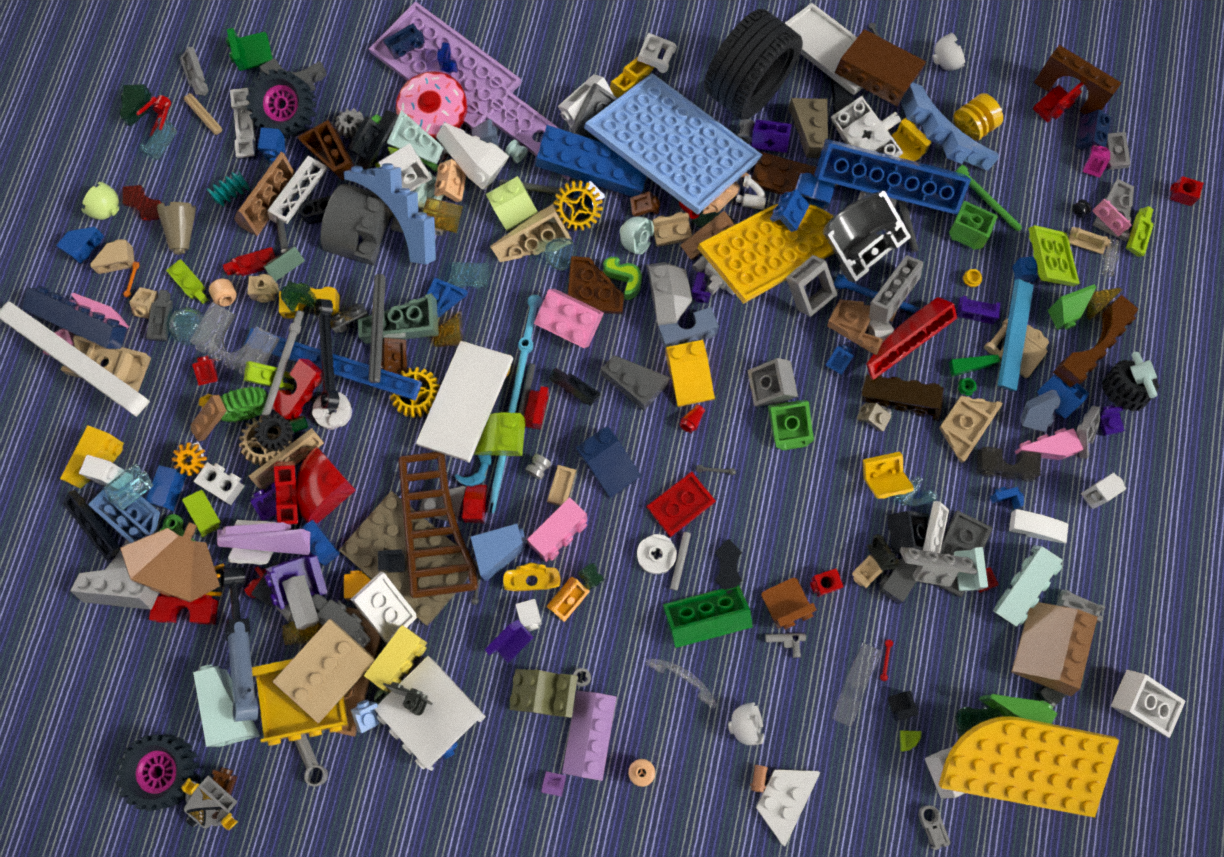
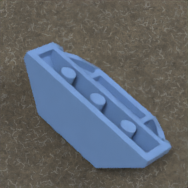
M134 489L102 490L88 504L130 543L156 533L160 512Z

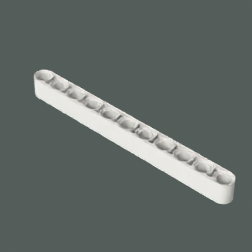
M10 301L0 309V319L134 416L137 417L149 404L150 401Z

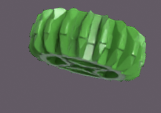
M251 386L230 391L220 396L226 409V413L221 418L222 421L242 422L243 420L261 416L268 397L266 391L263 388H253Z

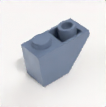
M488 119L472 128V136H477L486 143L491 142L498 146L496 126H493L492 119Z
M1050 390L1026 402L1020 418L1022 426L1046 432L1047 427L1051 426L1053 422L1052 414L1054 409H1057L1060 404V398L1056 390Z

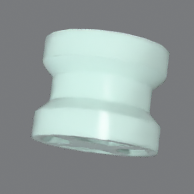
M513 140L507 146L505 153L509 157H513V161L519 163L526 156L528 150L525 146H521L517 140Z

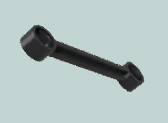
M317 299L314 312L315 316L319 318L323 377L321 406L323 409L336 410L339 405V393L335 390L330 324L333 303L328 299Z

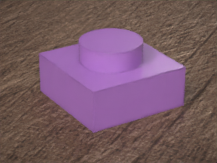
M546 771L541 792L562 797L566 775Z

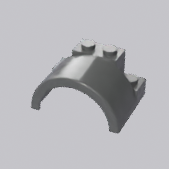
M344 183L339 185L328 201L322 220L321 245L323 251L374 266L380 251V242L390 217L393 218L394 216L393 212L374 192ZM358 235L363 239L360 245H358Z
M885 191L870 194L850 204L837 213L823 229L825 238L841 263L839 267L848 281L855 282L869 271L870 266L890 250L900 247L911 238ZM886 229V233L884 235L877 234V232Z

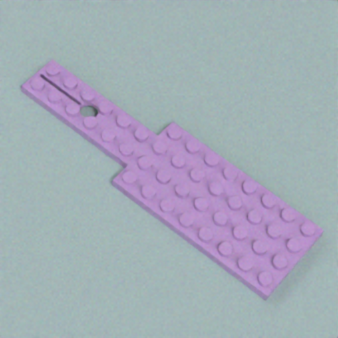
M416 1L369 48L371 54L407 81L418 74L430 71L442 72L452 76L462 86L467 98L468 109L463 122L465 125L472 129L482 122L492 119V123L512 139L517 140L520 145L525 146L536 157L541 142H535L532 138L535 132H545L547 125L558 128L512 94L522 83L519 77ZM414 23L416 28L423 33L425 43L419 48L407 52L403 57L394 59L383 40ZM562 175L564 178L570 181L571 177Z

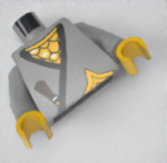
M209 776L200 785L188 778L181 787L186 793L185 801L187 804L184 812L189 815L186 821L190 826L195 827L199 824L202 828L207 829L213 825L223 826L226 830H230L238 822L229 813L237 801Z

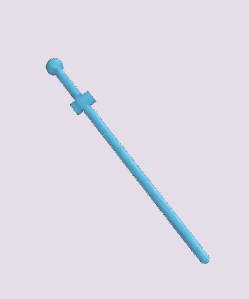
M531 295L528 298L530 309L524 337L518 342V348L521 352L508 413H516L527 355L533 350L531 336L537 308L542 305V298L538 295ZM506 456L498 457L487 509L488 513H490L492 503H494L492 514L496 509Z

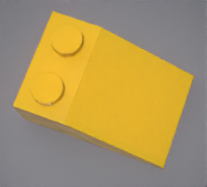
M699 340L666 347L665 356L677 406L681 407L715 400L704 341Z
M87 425L60 479L81 489L90 481L87 477L79 474L86 455L113 463L117 456L121 454L124 443L107 432Z

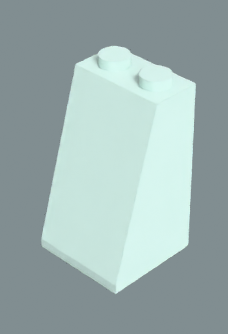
M205 665L200 667V671L193 672L206 747H222L259 737V732L253 720L234 722L232 679L227 670L221 669L219 666Z

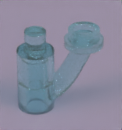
M916 476L914 480L910 479L914 490L906 494H899L895 498L904 506H919L937 501L938 496L932 490H928L923 493L924 497L913 498L920 490V484L923 481L921 477Z

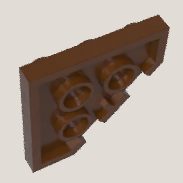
M571 256L568 295L604 313L623 314L624 294L613 285L612 281L603 271H600L590 257Z

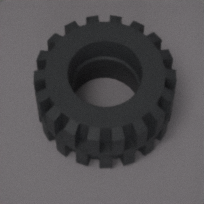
M1132 360L1119 361L1102 381V389L1105 391V395L1109 397V400L1114 402L1116 406H1122L1125 410L1140 411L1152 398L1149 397L1144 383L1137 385L1130 369L1131 366L1135 365V362ZM1156 378L1153 379L1152 382L1156 392L1158 393L1159 384L1157 383L1158 380Z

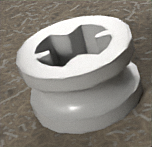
M579 668L573 675L577 676L579 672L580 674H582L581 672L586 673L585 677L588 678L586 682L582 681V683H579V678L577 677L576 685L584 687L590 683L591 674L587 669Z

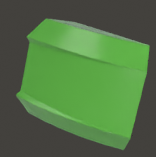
M963 201L949 234L953 241L956 240L965 244L973 250L981 249L989 239L998 216Z
M795 400L768 406L772 433L777 448L781 450L801 448L814 441L809 401Z

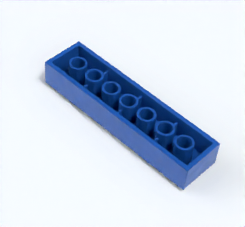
M825 139L814 174L818 180L869 193L885 191L889 198L957 215L971 181L968 176L962 173Z

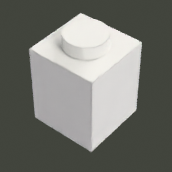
M532 599L516 604L519 620L528 631L538 629V625H541L542 621L536 600Z

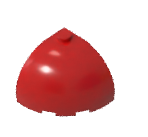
M316 446L306 456L299 469L296 479V496L299 512L306 524L311 520L318 524L353 494L356 489Z

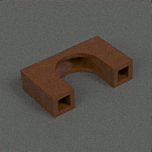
M1058 45L1034 81L1036 85L1049 92L1060 77L1070 76L1080 80L1088 90V99L1079 110L1083 114H1088L1098 109L1102 111L1121 85L1120 81L1061 45Z

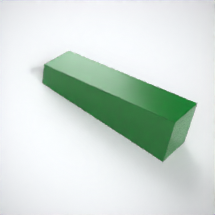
M999 355L952 359L949 362L951 377L995 366L1000 362Z

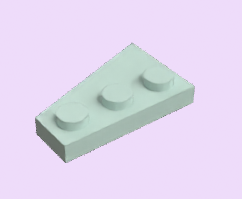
M401 110L387 144L401 149L410 143L420 158L437 164L444 148Z

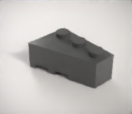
M615 355L601 368V376L643 411L669 384L670 377Z

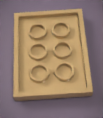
M329 619L274 679L273 683L319 723L376 659L332 619Z

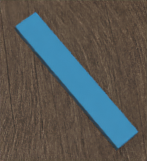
M1021 279L1014 281L998 379L999 387L1012 392L1017 391L1034 286Z

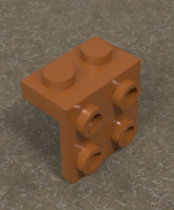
M797 578L786 580L763 591L761 594L777 629L782 627L785 630L795 626V621L799 619L806 621L814 617L812 613L817 610L814 603L809 604Z

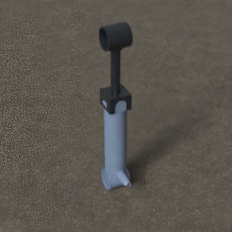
M244 567L222 568L221 586L222 588L230 589L232 619L227 621L225 634L229 645L234 722L257 720L258 703L254 694L249 643L250 621L249 618L241 619L238 587H243L245 583Z

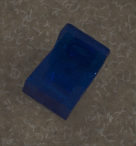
M442 42L441 49H438L437 52L440 70L446 73H457V61L450 59L452 54L450 43Z

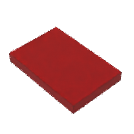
M691 471L647 505L646 508L671 538L716 503V500Z

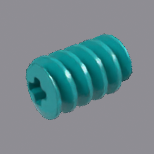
M239 171L238 175L234 172L231 173L232 179L226 176V183L219 180L220 187L213 184L214 191L207 188V191L217 204L224 207V200L229 203L231 202L230 196L238 198L236 192L244 194L242 188L250 190L248 183Z

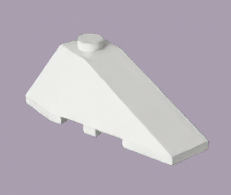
M446 122L443 123L436 136L468 178L482 190L493 183L509 158L495 144L491 142L486 143L477 136L468 135L464 130Z

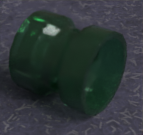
M595 563L586 566L578 572L580 578L585 579V586L588 590L595 588L605 580L602 574L597 572Z

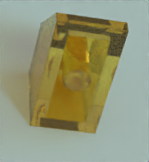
M294 621L283 625L284 646L308 643L323 625L318 622L315 626L308 627L305 630L297 629Z

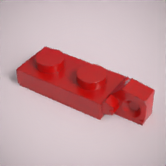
M269 247L232 259V262L223 265L224 272L227 275L236 273V275L246 276L265 270L263 266L275 258L273 248Z

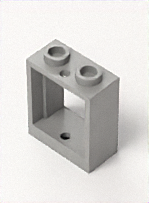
M811 256L786 277L798 311L809 317L837 295L826 261L817 256ZM818 275L822 288L808 299L804 286Z

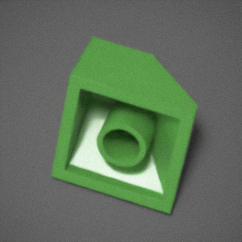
M1095 284L1060 297L1047 310L1057 330L1062 328L1067 330L1076 325L1075 322L1081 318L1096 289Z

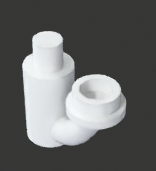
M745 175L743 186L747 189L750 186L757 196L746 193L744 196L737 195L736 202L743 203L742 206L764 210L766 197L763 189L751 179V175Z

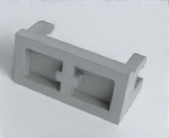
M1061 590L1056 604L1057 606L1082 610L1097 616L1096 623L1102 622L1103 616L1100 613L1102 610H1105V606L1079 597L1069 590Z

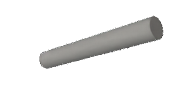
M683 532L670 589L678 591L691 536V533Z

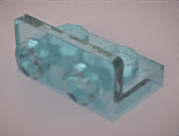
M452 262L451 275H449L450 283L460 288L465 286H472L478 289L488 287L489 263Z

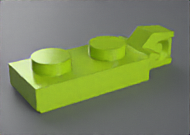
M1149 206L1139 209L1126 246L1127 250L1138 257L1145 255L1154 225L1151 222L1154 209Z
M181 259L166 270L189 298L193 300L197 297L202 304L209 300L203 294L205 286Z

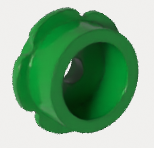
M972 378L961 379L958 382V391L966 396H971L977 389L976 382Z

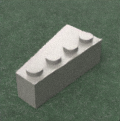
M126 567L79 573L71 589V592L84 603L149 610L152 609L159 594L156 591L150 590V587L131 581Z

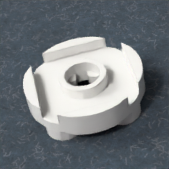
M338 392L339 405L336 409L337 412H332L331 415H329L328 409L322 408L321 395L314 402L312 415L317 423L325 429L333 430L340 426L342 427L351 418V404L347 397Z
M654 534L642 540L637 550L639 565L651 574L666 573L674 565L677 555L672 541L660 534ZM656 549L660 550V554H662V557H658L657 560L651 555V552H655Z

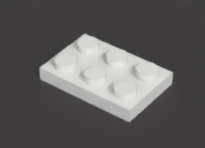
M384 572L378 573L351 598L352 602L387 644L401 625L408 627L417 618L414 610Z

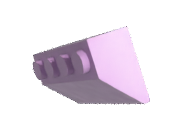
M585 691L576 692L563 774L603 781L616 696Z

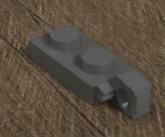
M159 290L158 300L151 304L146 335L148 340H168L173 301H170L171 293L168 290Z

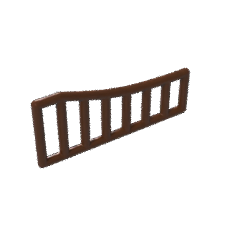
M428 452L400 456L398 462L410 596L412 598H421L476 590L478 588L476 566L460 533L453 511L446 472L445 454ZM438 460V470L407 474V463ZM434 478L440 479L441 489L409 493L408 482ZM443 497L445 508L411 512L410 501ZM447 515L450 525L449 527L412 530V520ZM453 534L457 545L414 551L413 539ZM461 553L466 564L416 570L415 558ZM467 571L469 573V583L418 590L417 578Z

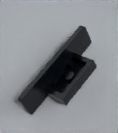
M386 110L379 124L365 116L348 147L360 156L356 166H361L364 170L371 168L399 116L398 114Z

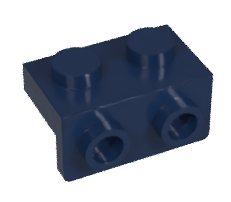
M414 23L385 38L383 42L393 58L397 59L406 55L407 52L419 48L425 43L421 30H418Z
M1100 109L1082 115L1076 147L1080 150L1094 145L1106 147L1111 117Z

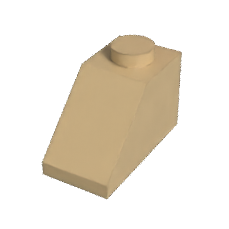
M122 239L107 243L91 262V268L98 274L133 268V247L127 240Z

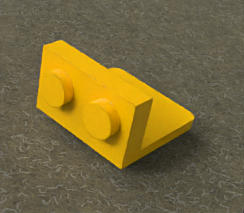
M907 118L900 122L897 131L891 135L903 151L899 158L915 162L927 152L932 142Z
M901 452L863 459L864 480L876 498L884 499L894 495L906 494L914 490L912 483L903 472V455Z

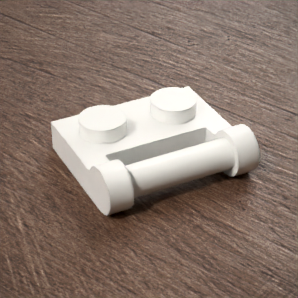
M648 33L637 60L656 67L661 73H665L669 68L668 63L672 54L675 53L677 46L671 41ZM661 48H664L666 52L663 59H658Z

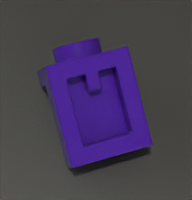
M701 272L697 273L691 296L698 303H709L711 293L704 291L707 281L704 280L705 273Z
M1106 406L1100 412V426L1103 436L1119 434L1125 431L1120 412L1123 411L1122 406Z

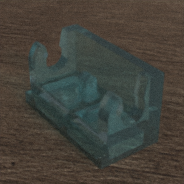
M159 117L157 122L160 124L161 118ZM167 120L162 130L158 129L159 126L157 127L145 146L142 143L139 146L142 153L156 160H159L177 133L171 122Z
M134 463L103 488L108 500L123 510L149 490L153 483H151L147 472L142 473L139 465Z

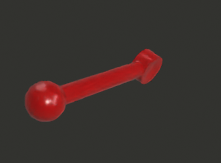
M889 639L885 641L883 673L880 675L882 681H887L888 679L887 667L890 647L893 646V641Z

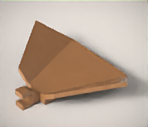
M188 524L183 537L166 528L120 548L130 580L150 587V590L169 597L172 595L192 602L219 587L207 543L191 540L196 531L197 525Z

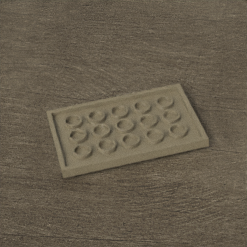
M391 491L339 551L373 579L380 573L378 571V551L402 549L405 552L406 571L385 573V575L414 610L416 617L428 626L456 593L412 598L410 596L402 499ZM425 518L412 520L413 531L435 528ZM445 535L413 539L414 551L456 545ZM461 553L415 558L416 570L466 564ZM473 559L474 564H475L476 569H477L478 564H477V562ZM467 571L417 578L418 590L464 584L469 579V573Z

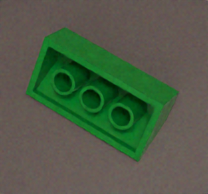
M739 585L735 588L719 589L663 604L675 648L753 627L750 608Z

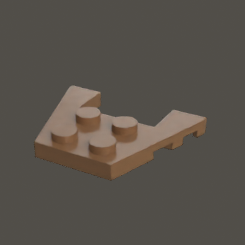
M840 299L827 326L877 355L882 345L883 339L865 333L871 321V318H869L870 306L864 305V302ZM897 311L894 313V315L891 317L889 321H893Z

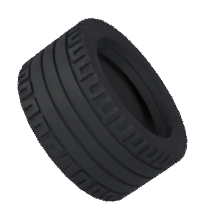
M766 9L752 11L737 24L716 52L705 75V92L738 118H751L771 100L789 76L803 47L801 35Z

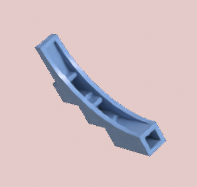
M916 83L911 84L900 101L907 120L921 125L928 140L941 144L948 159L960 164L965 161L988 171L1000 158L999 154L964 134L936 108L927 96L923 86Z
M384 163L382 167L364 170L361 166H353L351 170L344 172V179L367 187L378 195L391 209L404 232L410 262L426 265L436 260L434 217L427 216V213L418 212V192L410 191L409 188H402L401 167H394L392 163Z

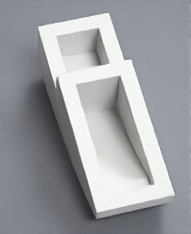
M1016 509L1011 512L1009 531L1026 534L1027 537L1065 544L1067 543L1068 524L1054 518Z

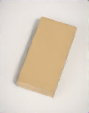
M561 465L557 466L547 503L561 506L569 498L576 475L575 469Z

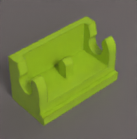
M203 490L182 499L202 537L220 528L219 524L221 522Z

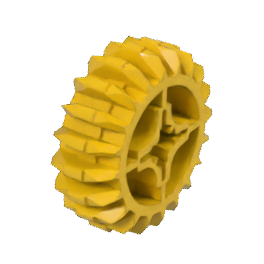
M582 180L579 181V186H576L575 181H572V187L566 183L565 188L567 190L560 187L559 191L562 195L556 193L555 197L559 201L555 200L553 202L554 205L559 206L555 210L560 212L558 214L559 218L563 217L562 223L564 224L567 221L568 229L571 224L574 225V231L577 230V225H580L581 230H584V224L591 228L589 221L596 224L597 220L594 216L597 218L601 217V214L596 211L603 210L602 206H597V204L603 202L602 199L596 200L600 193L593 194L596 187L593 186L589 190L590 183L587 182L585 187H583ZM581 191L577 198L566 197L571 192ZM586 194L592 199L593 209L589 208L584 202ZM582 198L581 206L583 208L579 207L576 213H574L575 205L573 203L577 204ZM563 202L567 203L572 209L570 217L564 211ZM579 213L590 214L585 219H575Z
M416 367L413 372L411 368H408L409 373L401 371L402 376L424 381L430 385V390L420 387L416 401L410 399L411 405L404 403L401 400V396L395 394L390 396V400L394 401L392 403L393 407H398L397 411L399 413L403 412L404 416L407 417L411 414V417L415 418L416 413H418L419 417H423L422 412L425 411L427 415L429 414L428 409L432 407L441 386L437 384L438 379L436 377L433 378L432 372L427 374L426 369L420 372L419 367ZM426 398L423 403L419 404L422 399Z

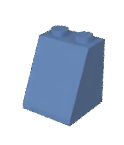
M518 524L471 536L480 575L484 581L493 577L525 550L526 536L523 528L519 529Z

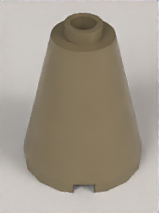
M170 202L169 206H165L164 203L158 204L157 211L169 250L173 251V254H185V251H188L190 246L196 206L186 202Z

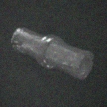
M1110 239L1106 253L1103 255V276H1106L1108 270V277H1112L1115 274V265L1119 260L1117 255L1120 245L1119 240H1115L1113 245L1114 239Z

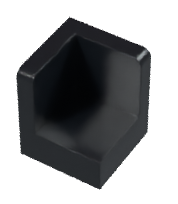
M402 549L378 551V571L384 573L405 572V552Z
M910 690L887 698L895 721L919 715Z

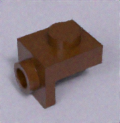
M226 767L213 769V780L231 795L238 776L232 774L233 770Z

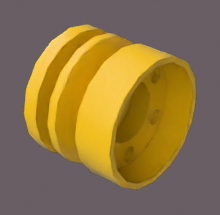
M981 93L969 101V103L956 110L953 119L955 126L977 142L986 136L988 132L993 131L1002 124L1003 113L1001 107L992 96Z

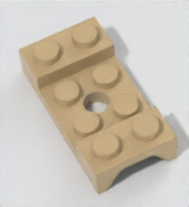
M74 335L73 341L76 349L100 366L102 360L109 359L108 365L103 368L137 392L139 391L151 357L146 353L123 347L121 349H106L83 337ZM65 365L61 367V371L67 375L81 378Z

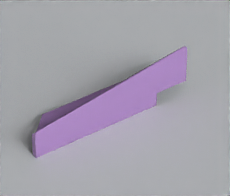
M284 522L227 526L223 530H217V545L228 548L309 555L310 532L304 529L291 530V525Z

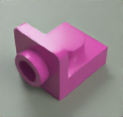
M1092 146L1091 154L1083 167V172L1101 177L1110 161V151L1103 146Z

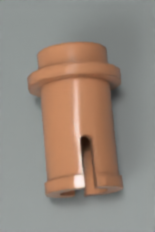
M755 765L753 782L750 783L752 791L764 793L768 767Z

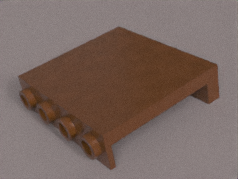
M864 29L841 57L834 73L898 107L906 91L913 81L919 77L926 61Z

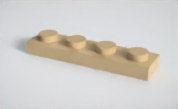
M311 428L286 447V449L282 450L280 454L274 456V459H270L250 474L249 477L259 489H265L275 481L274 462L295 461L296 465L316 446L319 448L324 442Z

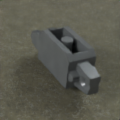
M318 594L313 596V603L320 611L317 614L318 619L323 626L329 619H332L363 648L370 643V637L363 630L365 627L360 624L362 620L355 613L350 615L346 611L348 607L340 600L336 602L332 599L328 601L325 597Z

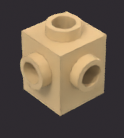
M266 274L249 276L247 294L252 300L262 303L275 301V295L278 294L279 288L272 276Z

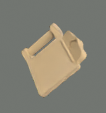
M1007 318L1002 322L1003 326L991 342H987L984 346L987 352L993 355L998 354L1000 360H1002L1004 346L1001 350L996 346L1006 335ZM1027 325L1020 367V375L1024 378H1028L1046 355V346L1049 343L1040 330L1033 329L1030 325Z

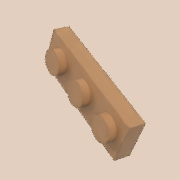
M723 211L680 246L688 257L693 260L701 254L697 248L699 243L735 224L727 213Z
M219 395L211 396L190 425L197 441L205 440L226 413L225 406Z

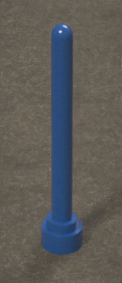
M839 273L834 282L835 288L839 290L847 288L871 298H875L878 294L874 290L848 281L845 275ZM902 302L899 307L914 314L920 310L918 307L906 302Z

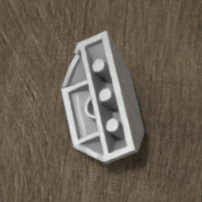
M666 262L646 264L657 325L677 323L679 317L692 302L686 269Z

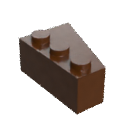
M329 120L297 137L339 179L344 180V172L351 170V167L354 166L337 130Z

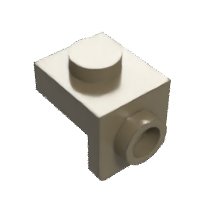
M865 403L859 410L857 420L866 421L877 431L884 432L892 415L877 403Z

